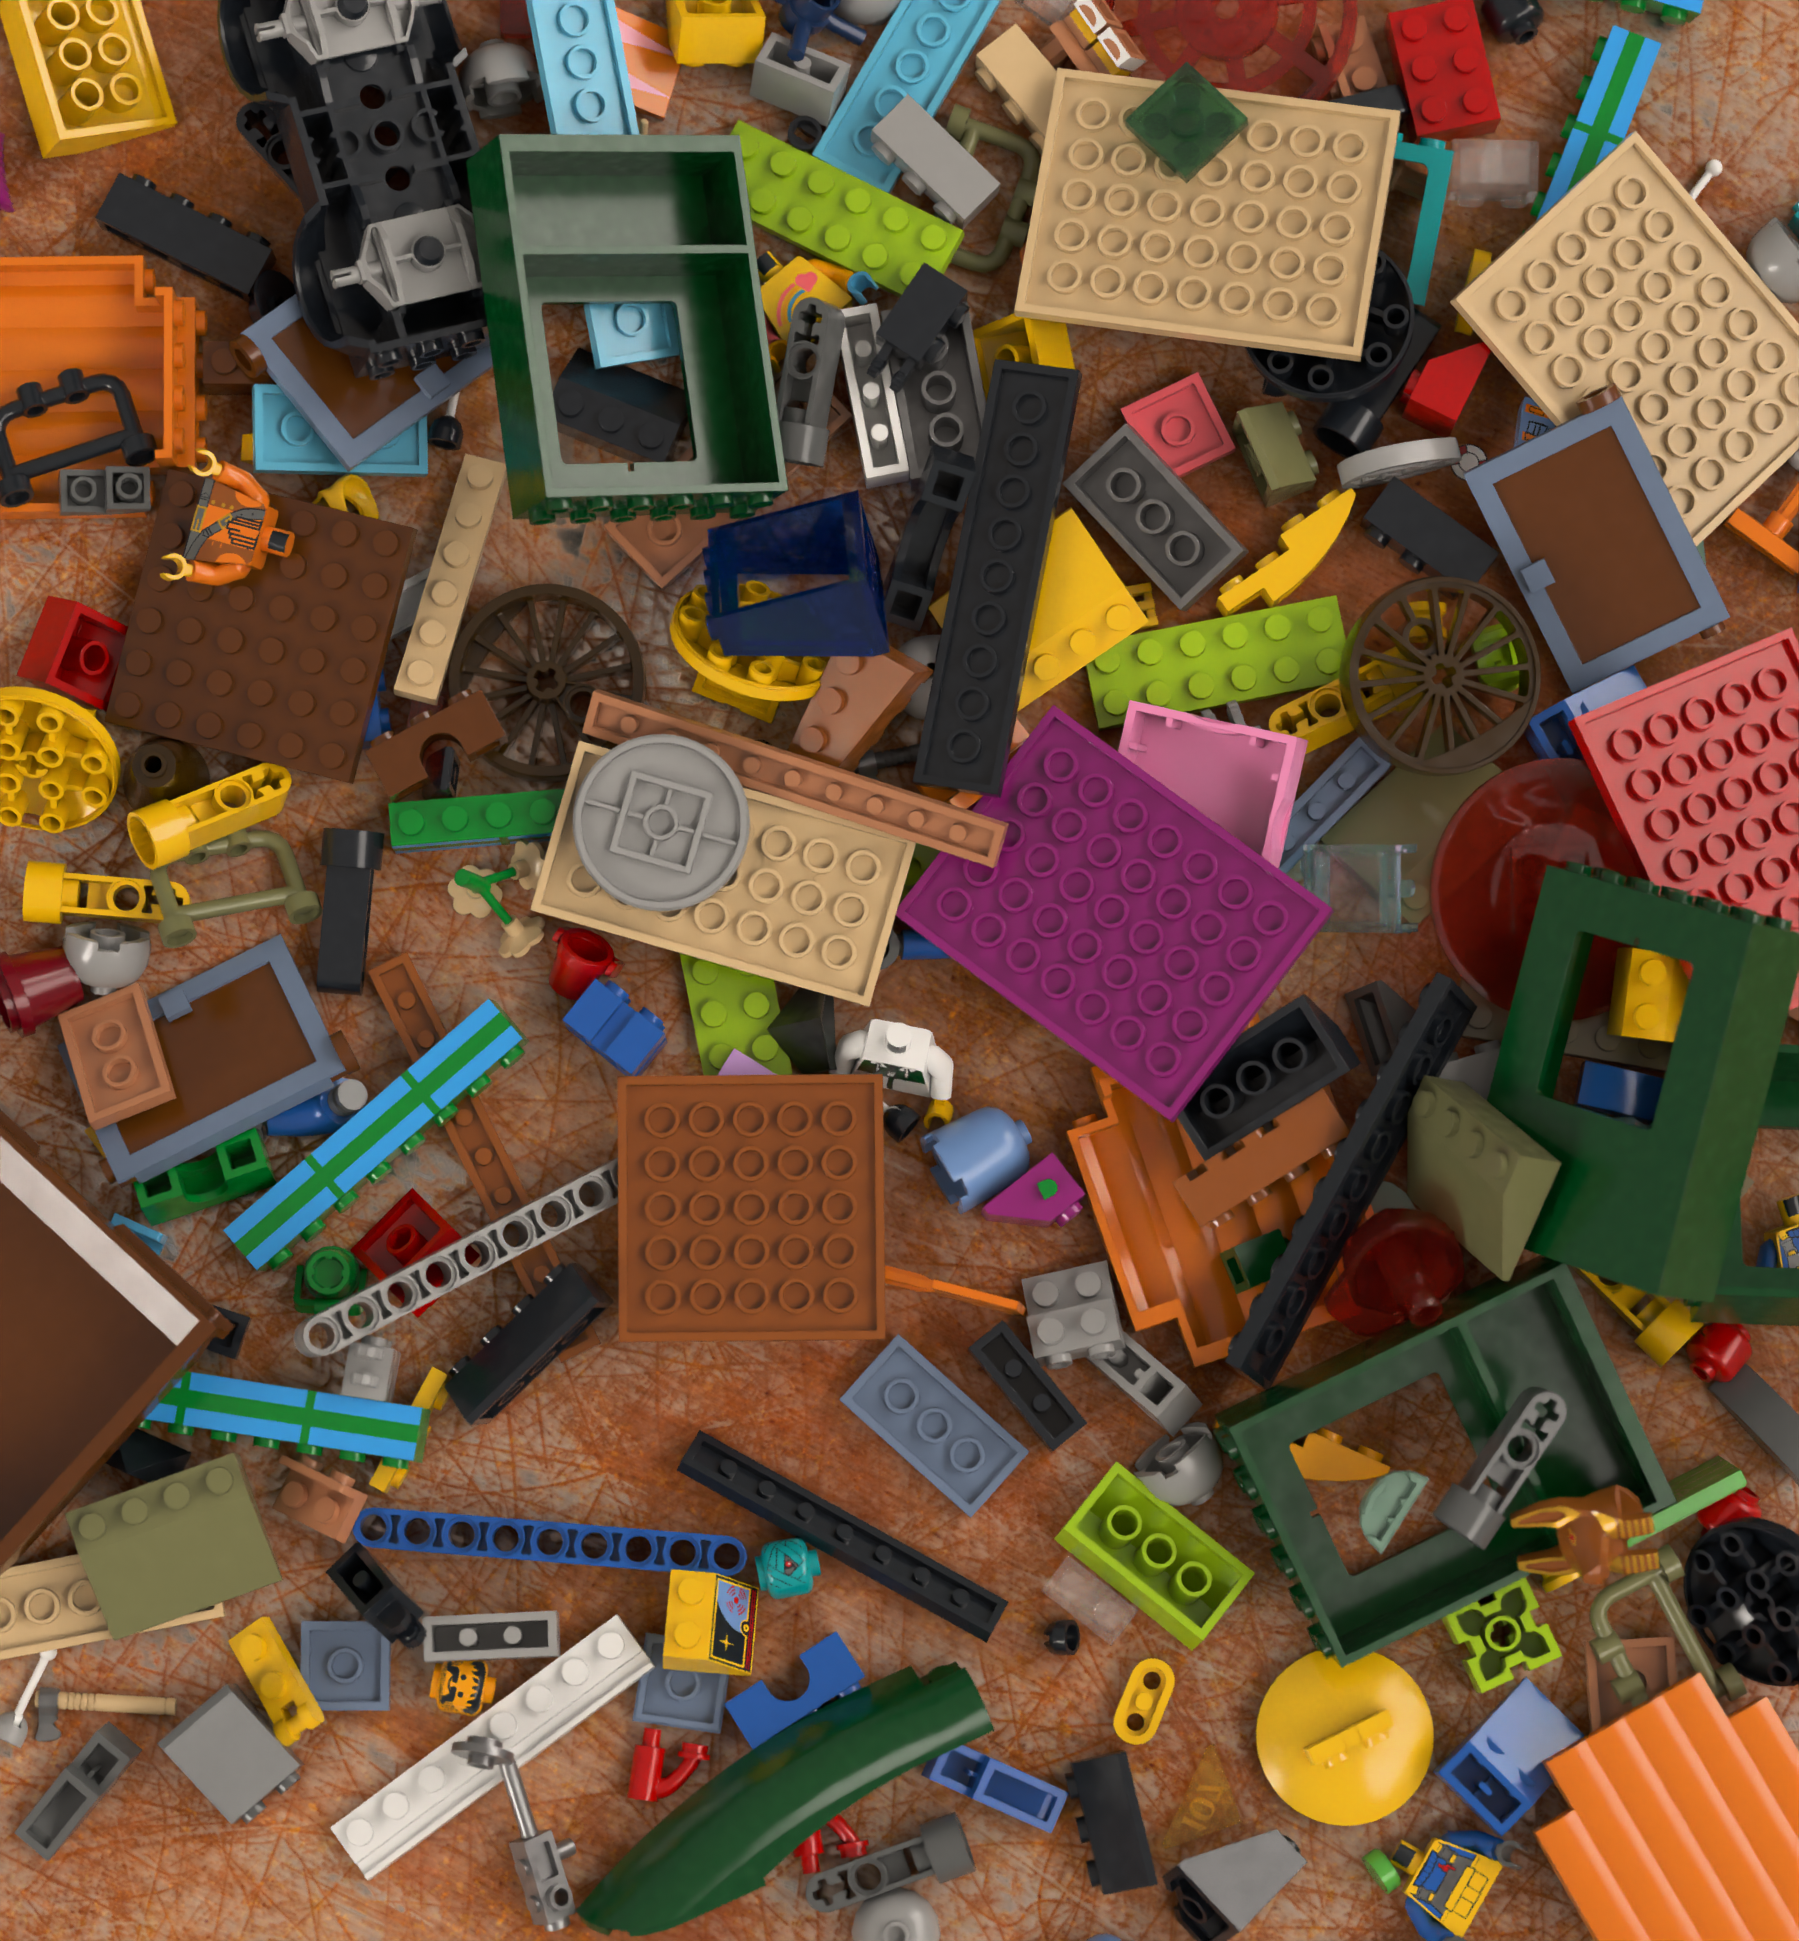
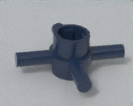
M773 0L782 5L779 10V20L783 28L792 35L787 56L793 61L803 60L809 38L824 29L857 46H860L866 37L867 31L833 13L840 4V0Z

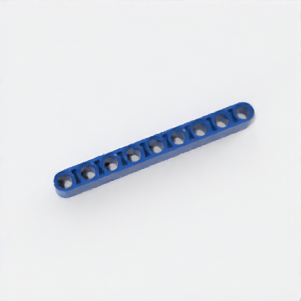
M375 1507L366 1508L361 1511L353 1526V1534L358 1542L364 1546L378 1549L671 1572V1569L717 1573L725 1577L740 1573L747 1562V1550L744 1545L736 1538L722 1535ZM379 1515L386 1523V1531L382 1538L371 1541L364 1535L363 1525L370 1516ZM415 1519H424L430 1526L429 1538L422 1544L412 1543L407 1536L408 1525ZM462 1522L470 1524L475 1535L473 1542L465 1548L457 1547L451 1540L452 1529L455 1525ZM503 1526H512L518 1533V1544L510 1551H501L495 1544L496 1532ZM547 1530H557L563 1538L562 1548L554 1555H546L539 1547V1538ZM599 1533L605 1537L607 1549L603 1556L592 1559L585 1555L583 1542L588 1535ZM635 1537H645L651 1544V1554L643 1562H634L627 1554V1545ZM680 1540L690 1541L696 1551L694 1560L685 1566L677 1565L671 1558L672 1546ZM729 1543L738 1548L740 1559L738 1564L732 1569H722L716 1564L714 1555L719 1546Z

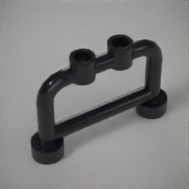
M71 368L58 375L57 379L60 386L43 391L40 383L28 382L17 388L16 394L18 399L0 407V474L2 477L0 480V503L2 506L9 508L18 507L31 501L34 497V491L30 482L31 478L119 449L122 450L125 462L129 466H143L155 460V450H158L155 438L152 434L143 433L131 393L122 380L114 375L105 373L84 377L81 369ZM98 391H107L113 395L124 430L16 465L6 435V427L10 421L22 416L27 418L41 416L47 412L49 407L64 402L67 404L81 403L90 394Z

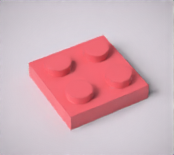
M1198 372L1120 409L1124 422L1131 425L1180 478L1236 450Z

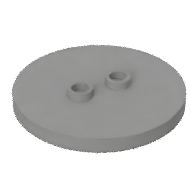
M652 734L640 736L619 744L608 751L594 764L585 776L579 788L573 810L575 845L579 857L590 876L603 890L615 899L627 905L648 911L680 910L694 906L714 895L730 880L743 859L749 838L750 816L748 803L741 783L733 770L717 753L707 746L677 735Z

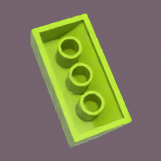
M1117 1461L1054 1538L1055 1541L1191 1651L1206 1638L1255 1574L1173 1506L1154 1496L1137 1477Z

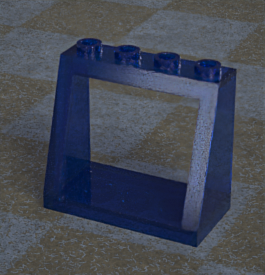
M858 490L708 529V546L702 548L707 568L703 570L708 592L704 593L709 615H706V624L711 640L720 641L724 656L874 657L890 652L881 561ZM738 574L849 575L848 580L740 607Z

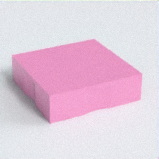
M1130 700L1118 752L1279 869L1308 740Z

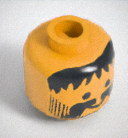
M485 1660L436 1663L432 1676L430 1698L436 1699L437 1707L443 1712L476 1716L481 1712L484 1703H493L497 1678L489 1676V1667Z

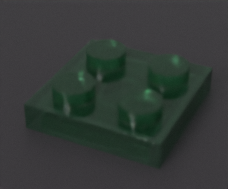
M1188 62L1180 67L1125 119L1126 128L1186 184L1249 125L1248 118Z

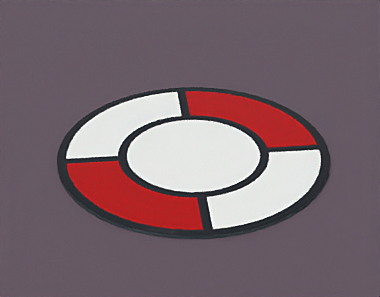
M1473 444L1459 446L1462 460L1450 465L1453 473L1465 481L1463 472L1488 461L1485 452Z

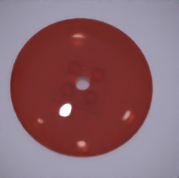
M1573 758L1539 759L1516 765L1490 778L1475 789L1455 811L1446 825L1435 851L1430 874L1429 899L1431 916L1439 943L1458 975L1484 999L1509 1012L1547 865L1565 868L1566 862L1572 861L1592 866L1591 874H1593L1594 866L1620 872V875L1626 876L1625 883L1628 876L1640 878L1585 760ZM1594 934L1573 1020L1589 1018L1610 1010L1617 949L1642 948Z

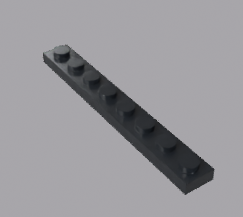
M701 1430L697 1433L677 1468V1471L788 1533L803 1539L806 1543L986 1643L1008 1604V1601Z

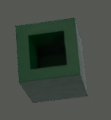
M1280 1228L1220 1253L1236 1294L1270 1280V1272L1275 1259L1280 1254H1284L1290 1243L1286 1237H1283Z

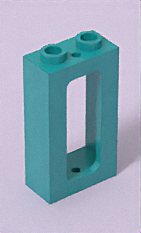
M1398 133L1394 159L1422 163L1428 170L1407 277L1414 305L1425 306L1454 151L1445 150L1446 141L1421 137L1419 145L1402 142L1404 134Z

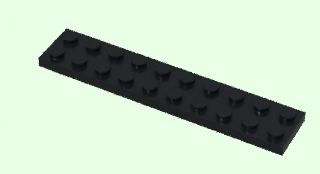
M995 359L975 459L976 474L968 495L915 766L913 783L916 785L1001 798L1082 380V373L1079 370Z
M1437 972L1432 982L1426 984L1422 989L1417 1010L1411 1021L1406 1022L1402 1026L1397 1038L1398 1044L1393 1054L1378 1070L1376 1076L1377 1083L1369 1098L1364 1099L1359 1105L1355 1115L1356 1122L1348 1136L1343 1138L1337 1145L1331 1168L1327 1175L1320 1178L1313 1191V1201L1305 1215L1300 1216L1295 1222L1289 1245L1284 1254H1280L1275 1259L1270 1272V1280L1264 1291L1259 1293L1252 1301L1249 1309L1250 1316L1242 1331L1238 1332L1229 1344L1228 1357L1225 1362L1254 1385L1264 1390L1270 1388L1407 1138V1114L1424 1075L1440 1077L1478 1007L1453 979Z

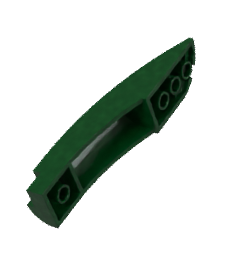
M953 1662L949 1665L938 1666L932 1669L929 1674L919 1678L910 1665L830 1703L779 1732L698 1789L646 1834L576 1909L578 1916L587 1927L601 1934L610 1935L614 1929L627 1931L630 1937L643 1936L674 1928L766 1886L764 1881L766 1875L802 1842L858 1800L908 1770L995 1731L983 1700L965 1667L961 1669L957 1662Z

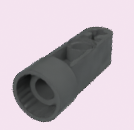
M814 297L801 300L794 308L777 399V411L784 462L824 467L830 430H827V423L843 339L845 317L837 306ZM817 317L822 318L821 323H815ZM811 339H816L819 341V343H812ZM815 353L816 365L812 371L807 373L806 362ZM800 401L808 403L807 410L799 408Z
M1530 1387L1521 1392L1459 1485L1452 1483L1431 1515L1472 1544L1485 1550L1506 1519L1501 1514L1564 1423L1567 1414L1564 1400L1558 1394L1541 1387ZM1538 1402L1543 1403V1407L1547 1409L1543 1417L1534 1409ZM1523 1422H1526L1528 1426L1535 1428L1536 1431L1533 1433L1521 1427ZM1521 1435L1524 1440L1523 1451L1517 1457L1510 1458L1507 1451L1508 1444L1513 1437ZM1486 1476L1499 1484L1495 1491L1482 1483Z
M956 1812L919 1824L922 1836L814 1875L806 1886L808 1903L815 1910L828 1913L934 1874L939 1883L942 1884L975 1872V1862ZM909 1846L919 1874L913 1876L903 1849ZM863 1864H873L881 1872L880 1884L875 1889H866L858 1881V1870ZM847 1870L848 1883L856 1894L855 1897H849V1889L835 1893L833 1895V1904H829L826 1898L819 1899L817 1897L816 1891L822 1888V1879H826L829 1885H834L845 1880L841 1871Z

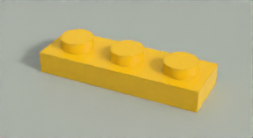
M432 1367L411 1406L431 1410V1413L434 1408L441 1411L450 1397L444 1385L451 1377ZM428 1426L427 1437L431 1431V1426ZM381 1460L368 1484L388 1494L391 1486L399 1489L411 1466L409 1465L408 1470L382 1466Z

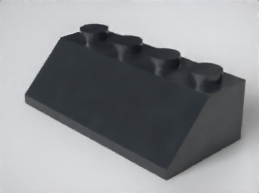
M1302 994L1241 1033L1177 1118L1204 1161H1207L1361 1064V1061L1338 1025L1309 997Z
M563 1263L556 1266L544 1278L543 1282L547 1286L535 1298L532 1294L524 1297L512 1309L511 1312L515 1317L504 1328L500 1324L492 1328L480 1341L484 1347L472 1359L466 1355L450 1369L448 1373L453 1378L444 1387L464 1419L470 1425L489 1424L614 1303L613 1299L579 1263H570L567 1267Z

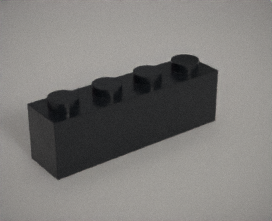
M121 173L118 174L95 217L101 229L248 303L250 302L251 298L254 297V286L259 275L264 271L272 270L277 261L273 250L269 248L271 243L267 239L251 231H248L245 236L231 229L233 224L214 212H210L207 217L193 210L195 205L179 194L172 193L170 197H167L155 191L156 184L141 175L134 174L132 178H129Z

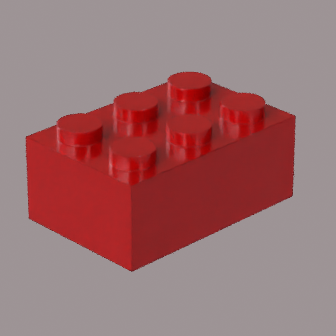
M1448 0L1388 13L1384 32L1396 83L1399 84L1410 110L1405 120L1410 143L1419 145L1421 137L1451 142L1496 132L1501 115L1473 0Z

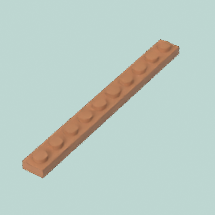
M600 689L592 693L582 733L618 745L640 736L652 734H669L689 738L717 753L730 766L743 786L992 868L998 863L1009 823Z

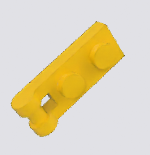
M260 1617L228 1640L274 1724L273 1730L276 1737L283 1745L289 1747L300 1739L302 1731L307 1728L312 1730L324 1722V1715L270 1617ZM296 1704L297 1714L292 1717L288 1708Z

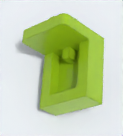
M1496 624L1485 627L1471 645L1472 654L1507 636L1508 634L1503 626ZM1509 642L1474 663L1476 669L1516 665L1518 661L1513 644ZM1519 671L1477 675L1478 681L1481 684L1507 692L1514 691L1519 687Z

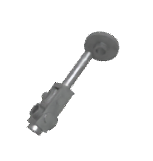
M468 1736L467 1741L453 1742L451 1753L468 1759L467 1765L486 1770H492L494 1765H499L521 1836L509 1842V1846L533 1924L543 1925L545 1932H552L567 1927L571 1924L569 1915L577 1911L561 1861L576 1853L574 1842L570 1838H566L555 1843L552 1830H537L523 1781L514 1759V1753L503 1749L502 1742L481 1736Z

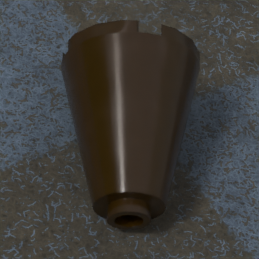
M171 738L151 740L140 746L129 758L123 773L124 793L134 811L162 799L170 801L210 785L209 770L202 755L190 744Z

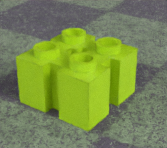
M1526 1577L1490 1594L1491 1600L1481 1605L1476 1601L1441 1618L1453 1644L1465 1642L1471 1656L1461 1660L1476 1693H1484L1514 1679L1510 1668L1521 1663L1524 1671H1531L1562 1656L1548 1624L1540 1623L1536 1625L1530 1614V1611L1538 1608L1539 1604ZM1497 1621L1499 1626L1507 1625L1510 1633L1505 1636L1506 1644L1500 1646L1499 1641L1492 1642L1490 1634L1494 1631L1493 1624Z

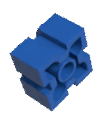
M595 978L562 1019L565 1027L625 1076H641L668 1043L663 1032L665 1029L663 1026L664 1022L645 1007L636 1012L628 1005L631 1002L628 998L629 995L611 980H608L603 985Z

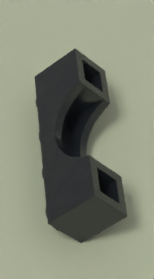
M934 444L932 445L877 602L879 619L913 630H921L934 593L937 572L947 539L956 518L963 511L976 474L974 457Z

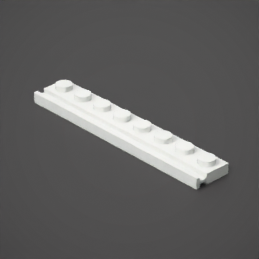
M616 1614L330 1827V1829L355 1864L361 1869L364 1877L367 1880H371L503 1781L499 1765H494L492 1770L467 1765L468 1759L451 1753L453 1742L467 1741L468 1736H481L498 1740L503 1743V1749L514 1753V1759L518 1769H520L656 1666L646 1655L620 1616Z

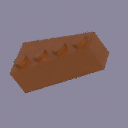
M863 630L842 632L819 680L821 681L819 683L821 686L815 696L811 697L787 751L854 772L860 764L859 760L872 745L879 741L885 733L884 729L897 713L904 710L912 700L910 697L921 683H925L934 670Z
M1322 1088L1172 1183L1200 1228L1208 1223L1212 1230L1235 1217L1231 1208L1246 1200L1251 1207L1272 1194L1273 1192L1269 1188V1184L1282 1176L1289 1183L1310 1170L1306 1161L1321 1153L1326 1160L1334 1155L1337 1145L1344 1137L1348 1136L1350 1131Z

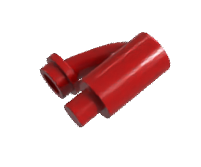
M644 1727L642 1745L635 1744L627 1798L658 1802V1799L672 1795L685 1784L702 1760L710 1761L711 1755H708L709 1746L682 1742L681 1751L678 1750L677 1756L684 1757L683 1761L667 1777L662 1778L666 1748L659 1747L662 1730Z
M840 1814L825 1824L842 1841L841 1844L836 1845V1851L840 1850L841 1859L867 1855L866 1846L869 1845V1840H860L856 1832ZM821 1829L817 1830L793 1850V1857H800L803 1874L820 1872L818 1854L824 1853Z

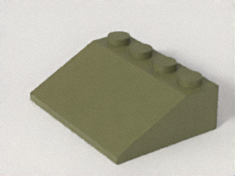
M1442 725L1430 735L1424 757L1425 760L1445 753ZM1453 729L1455 748L1468 742ZM1416 749L1410 754V756L1414 757ZM1492 762L1474 771L1451 776H1426L1396 767L1322 837L1320 842L1410 934L1537 814L1540 808L1507 774Z
M1424 1075L1407 1114V1195L1415 1205L1502 1281H1509L1561 1162L1465 1082Z
M237 1453L228 1454L65 1513L79 1557L114 1641L283 1580L241 1456Z

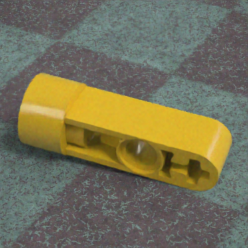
M1396 646L1382 653L1409 661L1398 651ZM1372 659L1371 663L1359 668L1360 681L1416 675V672ZM1339 678L1276 709L1269 719L1270 731L1308 740L1305 754L1354 731L1342 702ZM1412 682L1361 688L1360 693L1366 712L1369 713L1416 687L1417 684ZM1368 690L1371 697L1366 698L1363 692ZM1420 692L1373 718L1372 721L1395 710L1401 712L1413 706L1423 693ZM1332 708L1339 711L1332 717L1320 716V713L1326 709ZM1308 719H1311L1312 726H1309Z
M265 762L173 800L162 799L132 811L127 816V828L132 845L143 864L151 870L189 855L190 850L278 815L283 810L292 782L291 775L285 767ZM224 802L233 803L238 808L228 807L224 804Z
M30 860L27 863L23 892V921L62 924L64 916L160 923L164 918L159 904H151L152 913H145L148 907L146 890L153 889L152 897L157 899L151 880L67 873L66 863ZM170 881L177 899L183 901L182 905L192 904L187 890L181 884ZM81 884H89L86 908L79 907ZM125 888L135 889L139 893L138 905L129 911L120 910L115 903L117 894Z
M1570 1266L1639 1334L1634 1342L1660 1368L1704 1325L1703 1322H1690V1310L1677 1298L1670 1303L1665 1297L1655 1296L1621 1283L1607 1286L1599 1280L1598 1275ZM1647 1294L1652 1301L1635 1316L1630 1310Z

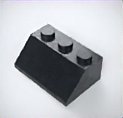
M579 347L561 373L553 391L559 433L631 462H671L688 422L684 389L624 365L595 370L592 352Z
M1119 1750L1070 1762L1072 1772L1065 1773V1779L1070 1799L1079 1798L1083 1816L1075 1817L1081 1844L1090 1842L1094 1858L1086 1861L1091 1886H1100L1102 1894L1107 1895L1157 1885L1158 1881L1126 1751Z

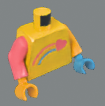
M769 251L762 254L757 259L759 279L764 283L761 286V294L773 370L776 373L781 372L778 362L785 358L794 308L801 300L814 297L833 304L840 309L853 307V299L849 295L852 294L860 305H865L867 300L863 296L862 291L870 287L875 290L879 289L867 272L860 271L855 273L834 263L817 258L807 261L801 256H797L783 267ZM817 317L815 323H821L822 318Z

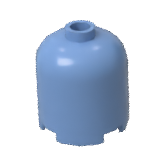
M987 1106L975 1110L920 1138L923 1153L931 1150L937 1163L936 1166L930 1168L934 1179L951 1205L959 1201L957 1208L960 1214L971 1210L1005 1190L1029 1169L1030 1155L1027 1145L1032 1143V1138L1026 1125L1020 1119L1014 1122L1007 1113L997 1107Z

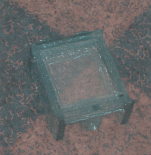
M1323 843L1303 845L1304 855L1301 858L1300 869L1304 877V888L1334 910V913L1319 932L1393 934L1418 932V923H1401V898L1413 897L1416 888L1415 882L1412 879H1401V854L1417 853V844Z

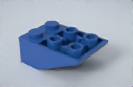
M1634 665L1533 716L1523 732L1564 803L1597 785L1568 722L1575 717L1647 688Z
M1525 1677L1433 1772L1496 1835L1502 1837L1553 1783L1542 1761L1585 1735Z

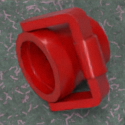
M559 927L552 937V940L558 945L548 981L551 988L559 995L567 999L578 1000L594 979L599 980L602 974L609 978H617L625 963L614 956L612 947L600 935L582 928Z

